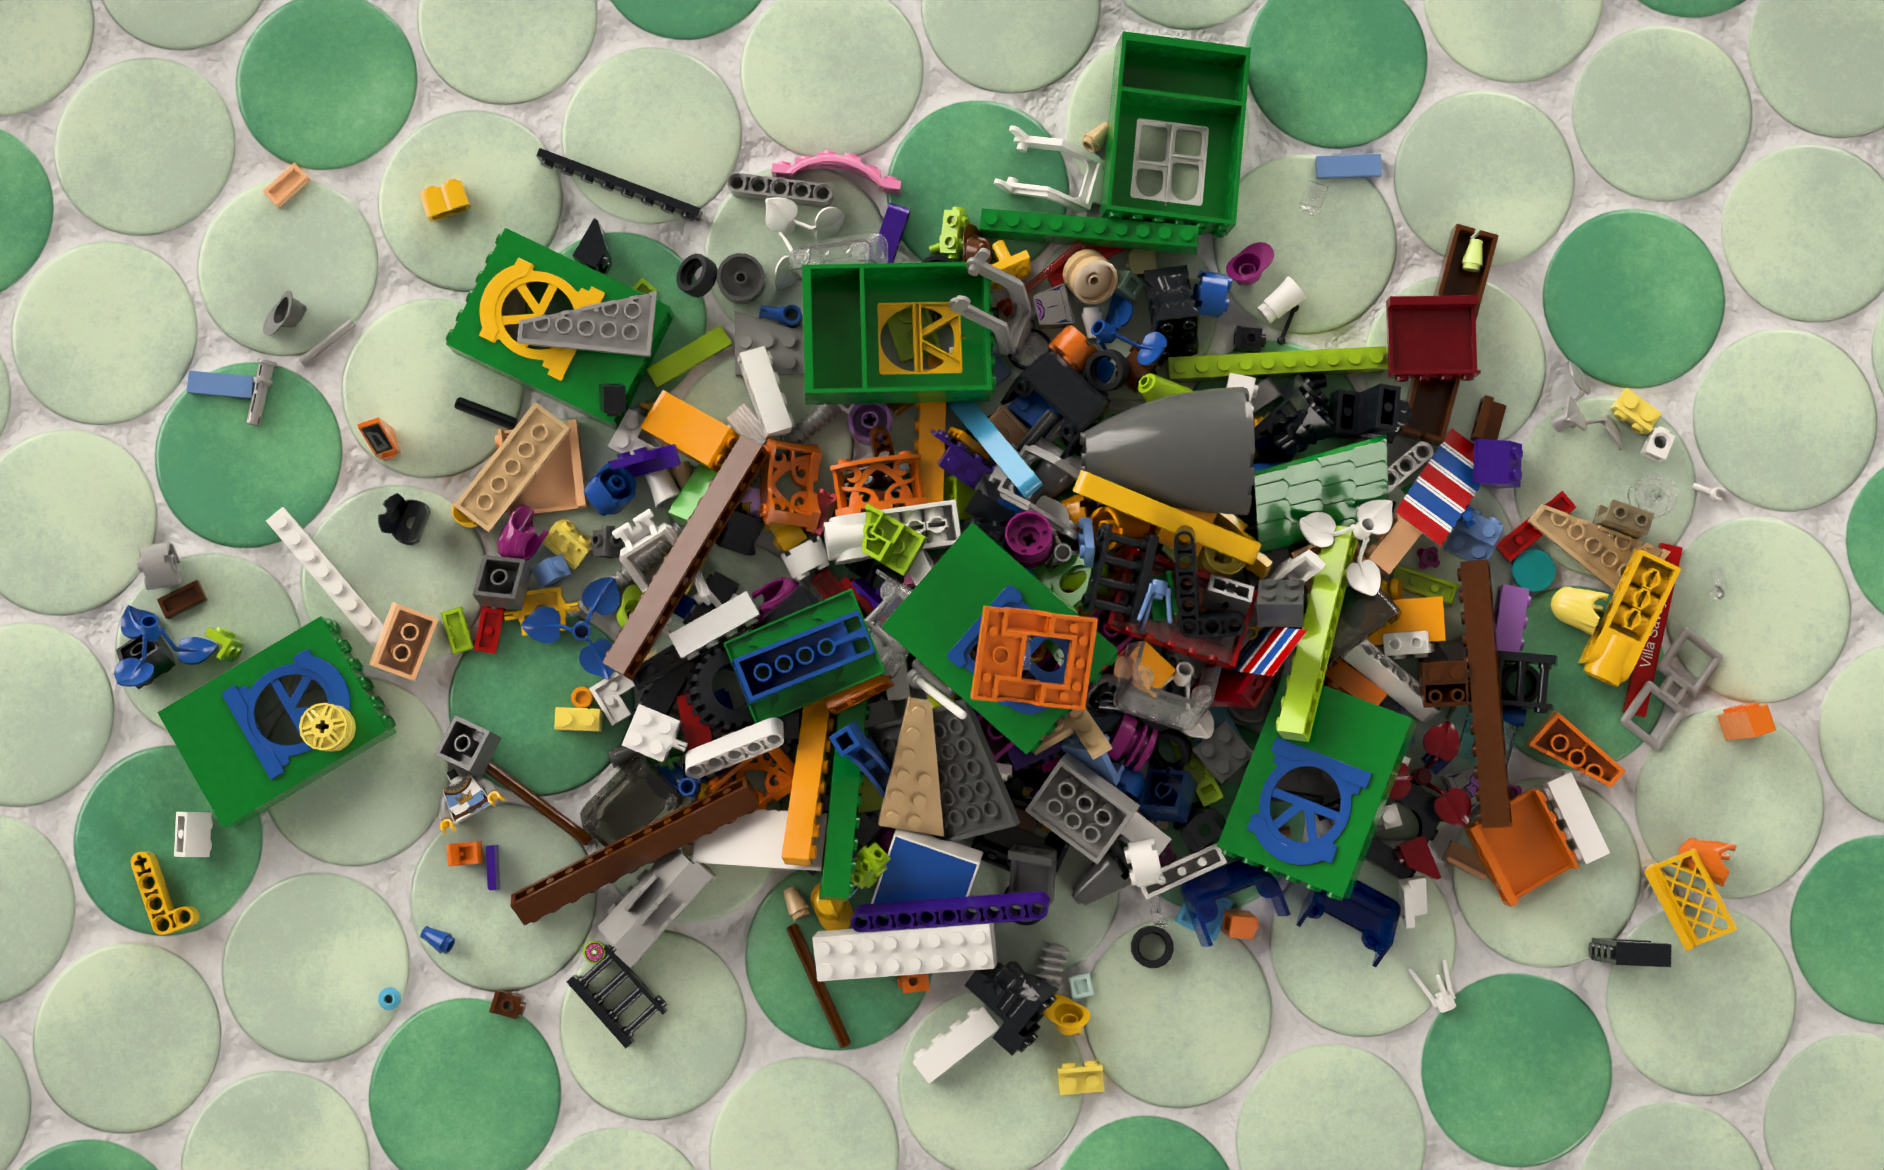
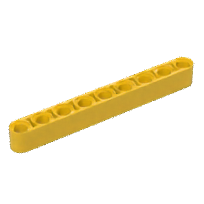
M1083 470L1080 471L1073 492L1174 534L1180 526H1190L1195 531L1196 543L1252 566L1261 548V544ZM1187 534L1179 535L1181 537L1191 540V538Z

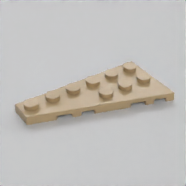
M1540 504L1527 521L1613 592H1615L1634 550L1642 549L1663 560L1670 553L1668 550L1593 524L1544 504Z

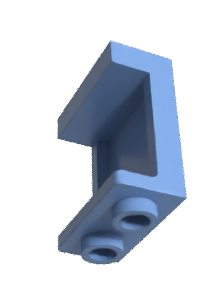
M1075 733L1064 739L1061 748L1065 754L1068 752L1110 784L1117 786L1125 769L1122 763L1111 762L1107 752L1092 760ZM1104 734L1107 740L1109 741V736L1107 734Z

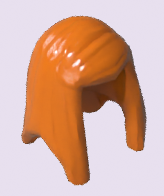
M1689 838L1681 844L1677 855L1695 848L1713 883L1723 887L1730 872L1722 861L1729 860L1730 855L1724 852L1727 850L1735 852L1737 845ZM1692 856L1684 858L1682 866L1694 870L1696 863Z

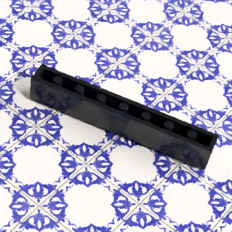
M717 571L713 575L709 574L706 579L709 590L718 598L721 604L728 602L733 593L736 594L740 587L739 583ZM695 600L693 604L696 606L692 613L688 612L683 624L687 625L716 608L715 605L712 603L707 606L704 602L699 605ZM701 655L653 682L651 688L643 692L640 698L641 705L668 716L677 701L676 696H679L688 681V674L693 670L692 667L699 661ZM636 708L634 709L629 718L630 721H632L634 717V714L637 710Z

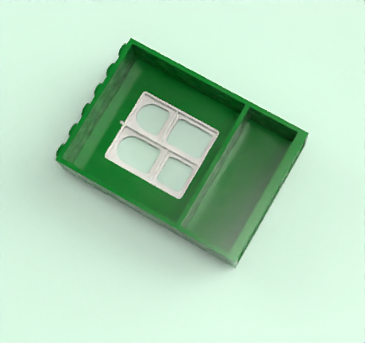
M1122 32L1115 46L1100 218L1199 226V235L1208 233L1216 238H1223L1229 234L1235 227L1237 218L1251 47ZM1143 125L1166 128L1167 139L1165 160L1163 162L1147 161L1139 158L1140 135ZM1177 130L1196 131L1202 134L1199 156L1183 155L1175 152ZM1174 163L1197 165L1199 168L1197 192L1194 198L1188 201L1179 200L1172 193L1171 183ZM1139 169L1161 171L1163 173L1162 188L1157 195L1148 197L1139 192L1136 184L1137 171Z

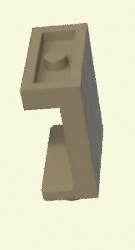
M1611 500L1609 508L1603 505L1597 507L1592 523L1638 539L1648 535L1654 514L1617 500Z

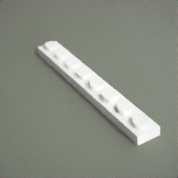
M284 507L279 509L266 522L375 649L384 625L291 514Z

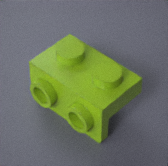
M219 626L216 629L208 627L204 635L222 645L216 658L228 662L237 660L243 651L241 649L243 643L234 638L236 634Z

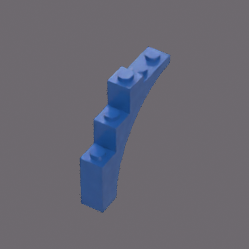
M855 720L829 738L839 755L850 759L856 764L884 798L892 762L887 754H881L872 737L866 738Z

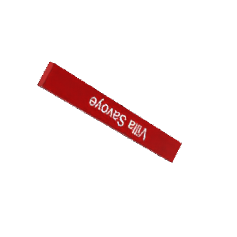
M1659 543L1658 548L1670 551L1665 561L1679 567L1683 548ZM1674 586L1630 675L1622 713L1626 712L1647 681L1654 682ZM1651 692L1641 704L1635 716L1646 717Z

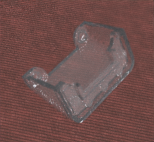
M878 232L811 240L791 251L789 254V270L802 281V265L826 264V262L854 258L858 261H865V264L888 263L887 240Z

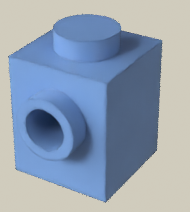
M562 554L546 558L532 568L540 588L557 584L571 574Z

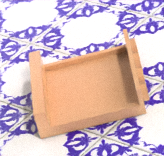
M576 419L567 420V423H564L571 430L506 513L509 517L521 505L529 506L533 510L534 515L589 508L588 498L584 494L586 478L580 427ZM498 429V435L495 436L497 449L512 430L503 431Z

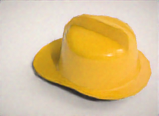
M820 883L817 884L811 892L810 900L819 922L826 930L847 929L851 924L853 916L849 900L841 902L819 899Z
M1055 994L1054 996L1057 999L1049 1008H1046L1043 1012L1044 1016L1055 1024L1057 1031L1061 1034L1080 1036L1084 1025L1090 1020V1012L1087 1008L1070 998Z

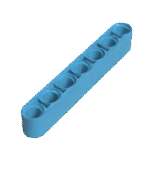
M946 402L1026 499L1043 486V483L975 402Z

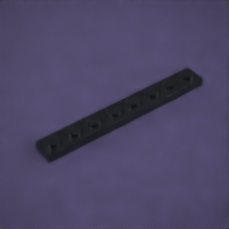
M539 148L536 156L541 162L540 164L546 168L553 169V167L561 169L560 172L572 177L574 174L580 176V179L586 183H599L605 190L612 192L615 189L620 191L622 196L633 199V197L639 198L643 204L651 207L655 204L660 206L661 210L666 213H679L683 219L691 222L694 219L700 221L703 214L701 208L542 148Z

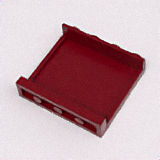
M1478 295L1390 296L1386 300L1388 379L1395 378L1396 382L1408 381V378H1417L1419 382L1430 381V378H1439V381H1451L1452 378H1461V381H1472L1474 377L1481 374V370H1477L1475 306L1478 305Z
M1207 663L1192 686L1190 694L1202 706L1255 708L1281 666L1271 677V675L1266 676L1258 675L1257 673L1220 669L1221 667Z

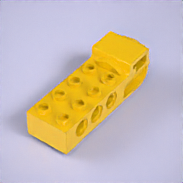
M1642 549L1634 550L1595 634L1590 636L1578 661L1579 664L1584 666L1583 672L1615 687H1619L1620 682H1625L1629 678L1681 568Z

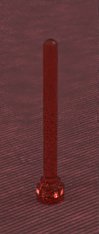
M1076 242L1029 281L1025 285L1027 294L1066 263L1073 254L1080 251L1083 247L1082 243ZM1002 298L996 304L1006 317L1012 314L1013 305L1010 298L1005 300Z

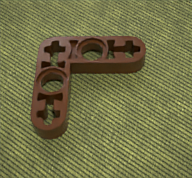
M882 425L873 427L869 433L873 458L879 457V454L883 451H889L888 456L895 455L891 435L887 428ZM880 433L883 434L881 438L884 444H880V442L877 439L879 437L878 434ZM889 463L885 465L893 469L894 463ZM876 470L870 475L872 476L871 482L863 484L862 487L877 489L890 485L895 481L889 476H885V473ZM854 472L843 475L844 485L849 483L848 487H854L855 483H850L847 478L854 477ZM846 492V497H850L852 492Z

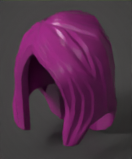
M521 505L513 511L502 529L497 541V553L501 557L525 559L528 561L537 552L548 535V531L545 529L540 536L537 535L536 528L533 527L534 512L529 506Z
M781 577L753 592L751 595L753 600L759 595H763V604L760 606L759 611L760 617L757 618L758 622L795 590L800 583L792 578Z

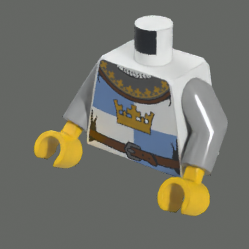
M456 767L446 773L451 785L443 789L440 804V829L444 835L447 834L446 829L448 827H451L454 832L456 827L453 821L454 823H461L490 805L496 808V800L499 798L504 801L505 798L499 794L492 781L477 775L474 776L473 774L462 777Z

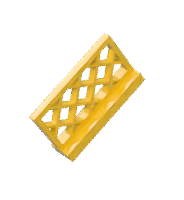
M1695 848L1659 863H1653L1644 870L1685 951L1738 929ZM1692 856L1696 863L1694 870L1682 866L1684 858ZM1670 865L1677 868L1674 878L1666 875L1662 867ZM1680 870L1692 874L1689 884L1678 880ZM1695 876L1705 880V890L1693 886ZM1676 884L1687 888L1685 898L1676 895L1674 891ZM1691 890L1703 895L1700 904L1688 900ZM1706 896L1715 899L1717 903L1715 910L1703 906ZM1686 904L1698 908L1695 918L1686 914L1684 910ZM1701 910L1713 914L1711 924L1699 920ZM1716 917L1725 919L1729 927L1721 929L1714 926ZM1697 924L1709 929L1707 936L1698 937L1695 931Z

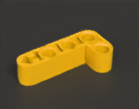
M149 851L135 853L130 861L154 932L159 935L172 934L197 924L200 913L195 907L187 906L174 909L156 855ZM144 858H146L147 862H145L144 865H142L141 861H143ZM150 877H153L155 880L153 888H150L147 883ZM157 898H160L162 901L160 909L155 907V900ZM185 911L190 913L189 922H185L183 919ZM164 919L169 921V928L167 930H164L162 927Z

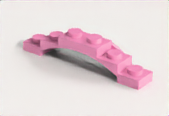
M825 150L823 153L818 152V155L815 157L801 156V158H795L794 166L785 161L772 164V176L777 178L794 180L796 174L809 170L840 169L853 172L871 180L878 185L879 192L898 195L901 193V181L892 176H885V179L881 178V169H877L874 165H864L861 163V158H857L855 154L846 153L842 156L836 155L833 151Z

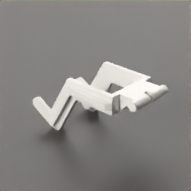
M1010 126L1009 131L1016 136L1013 142L1017 145L1018 151L1026 153L1028 148L1061 151L1085 162L1087 169L1079 197L1073 198L1051 187L1018 183L1019 180L1014 177H1008L1007 182L995 179L994 184L1006 194L1046 198L1078 213L1090 210L1092 204L1101 208L1104 176L1102 167L1104 161L1098 155L1064 139L1029 136L1019 127Z
M650 509L633 518L636 526L632 527L627 522L612 531L615 539L621 537L626 547L620 550L619 560L642 593L647 590L650 583L635 564L636 557L661 541L670 542L674 546L675 539L678 536L671 525L663 523L656 527L651 520L654 514ZM699 569L693 579L698 593L693 595L699 605L704 602L707 606L713 603L716 608L721 606V602L709 590ZM672 616L662 630L669 639L668 635L672 633L669 623L673 621Z

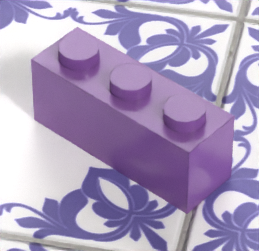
M1504 584L1498 586L1494 612L1498 651L1520 652L1523 650L1524 638H1522V633L1528 623V617L1525 616L1526 608H1529L1531 603V595H1528L1529 589Z

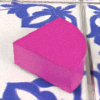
M1057 757L1040 765L1042 773L1053 770L1060 758Z

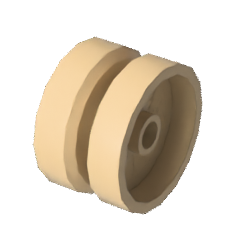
M1084 249L1073 254L1066 262L1063 270L1064 283L1085 304L1096 305L1105 302L1117 288V270L1101 253L1093 249Z

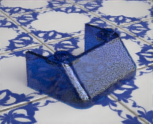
M1242 858L1206 872L1181 885V895L1201 947L1213 946L1205 924L1213 921L1218 915V907L1215 900L1255 885L1260 896L1271 898L1278 916L1291 915L1277 879L1273 874L1264 871L1263 865L1259 864V867L1242 862Z
M1356 880L1350 899L1343 898L1342 901L1326 896L1327 891L1323 889L1321 893L1310 889L1302 904L1296 925L1301 927L1307 917L1319 919L1323 913L1338 919L1362 932L1361 940L1364 946L1369 950L1375 951L1372 966L1377 967L1393 945L1401 912L1399 903L1359 880Z

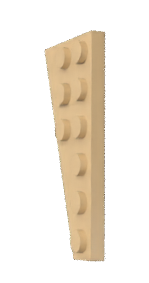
M909 697L878 824L884 827L944 837L932 703L929 700Z

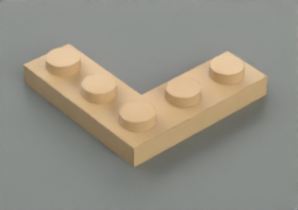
M1086 708L1085 711L1072 709L1064 719L1060 716L1056 721L1058 724L1057 728L1049 736L1045 734L1041 738L1043 741L1042 745L1034 754L1041 753L1074 733L1092 760L1110 751L1112 747Z

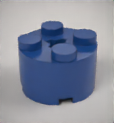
M1200 270L1197 278H1201L1198 284L1195 283L1193 289V300L1196 302L1195 308L1198 309L1200 315L1219 318L1223 312L1228 310L1229 299H1226L1227 291L1231 289L1232 278L1225 274Z
M606 464L587 483L584 494L600 515H614L620 513L635 497L637 483L633 475L624 467L612 470L611 465Z

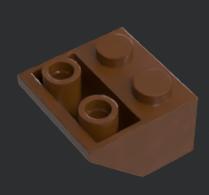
M1466 660L1417 661L1418 684L1424 708L1469 706Z

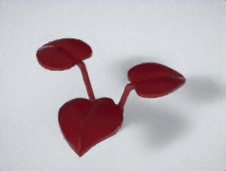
M1445 721L1430 728L1423 738L1425 751L1430 755H1435L1434 758L1425 764L1423 768L1413 769L1410 776H1408V766L1402 763L1388 798L1400 799L1405 797L1411 788L1409 780L1417 786L1426 785L1427 788H1431L1442 795V797L1434 801V810L1437 816L1448 824L1466 826L1469 822L1472 807L1469 795L1459 788H1451L1445 794L1443 790L1430 783L1432 774L1428 770L1429 767L1438 758L1443 761H1451L1457 756L1460 749L1458 731L1450 721Z

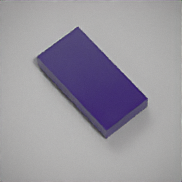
M489 845L486 847L487 886L489 890H500L498 845Z

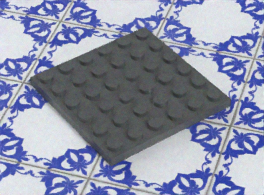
M964 699L954 701V703L967 713L965 719H959L943 705L932 708L944 837L932 836L953 842L1014 827L1020 823L975 711ZM904 716L868 727L867 739L872 737L881 754H887L892 763Z

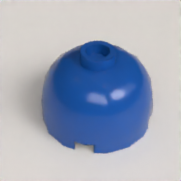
M1131 762L1128 767L1124 765L1125 769L1122 772L1120 781L1114 787L1133 801L1138 802L1145 779L1140 771L1132 770L1133 762Z

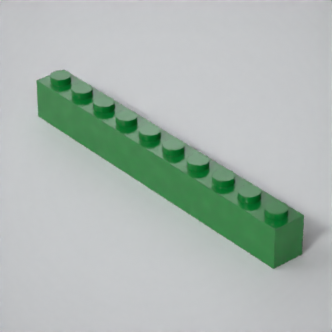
M984 208L981 211L979 228L981 237L1139 249L1197 255L1199 226Z
M867 700L837 714L835 733L856 720L867 738L868 728H864L865 720H869L870 707L866 706ZM835 747L833 748L819 899L846 902L849 896L853 895L854 883L850 882L851 874L855 873L856 860H852L853 851H857L858 838H854L855 829H859L860 816H857L856 812L857 807H861L862 794H859L858 790L859 785H863L864 773L850 759L841 757Z

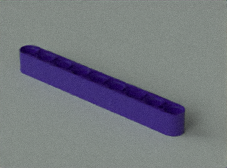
M1036 891L862 904L857 906L853 913L851 927L857 932H876L1041 920L1048 914L1050 898L1046 893ZM1038 903L1043 905L1044 907L1040 908L1035 906L1034 904ZM1018 905L1021 909H1015L1012 906ZM990 907H996L999 910L994 911ZM972 908L977 912H970L968 909ZM946 910H951L954 914H949ZM924 912H930L932 915H926ZM902 913H906L910 917H905L902 915ZM880 915H885L888 919H884ZM859 916L864 917L866 920H861Z

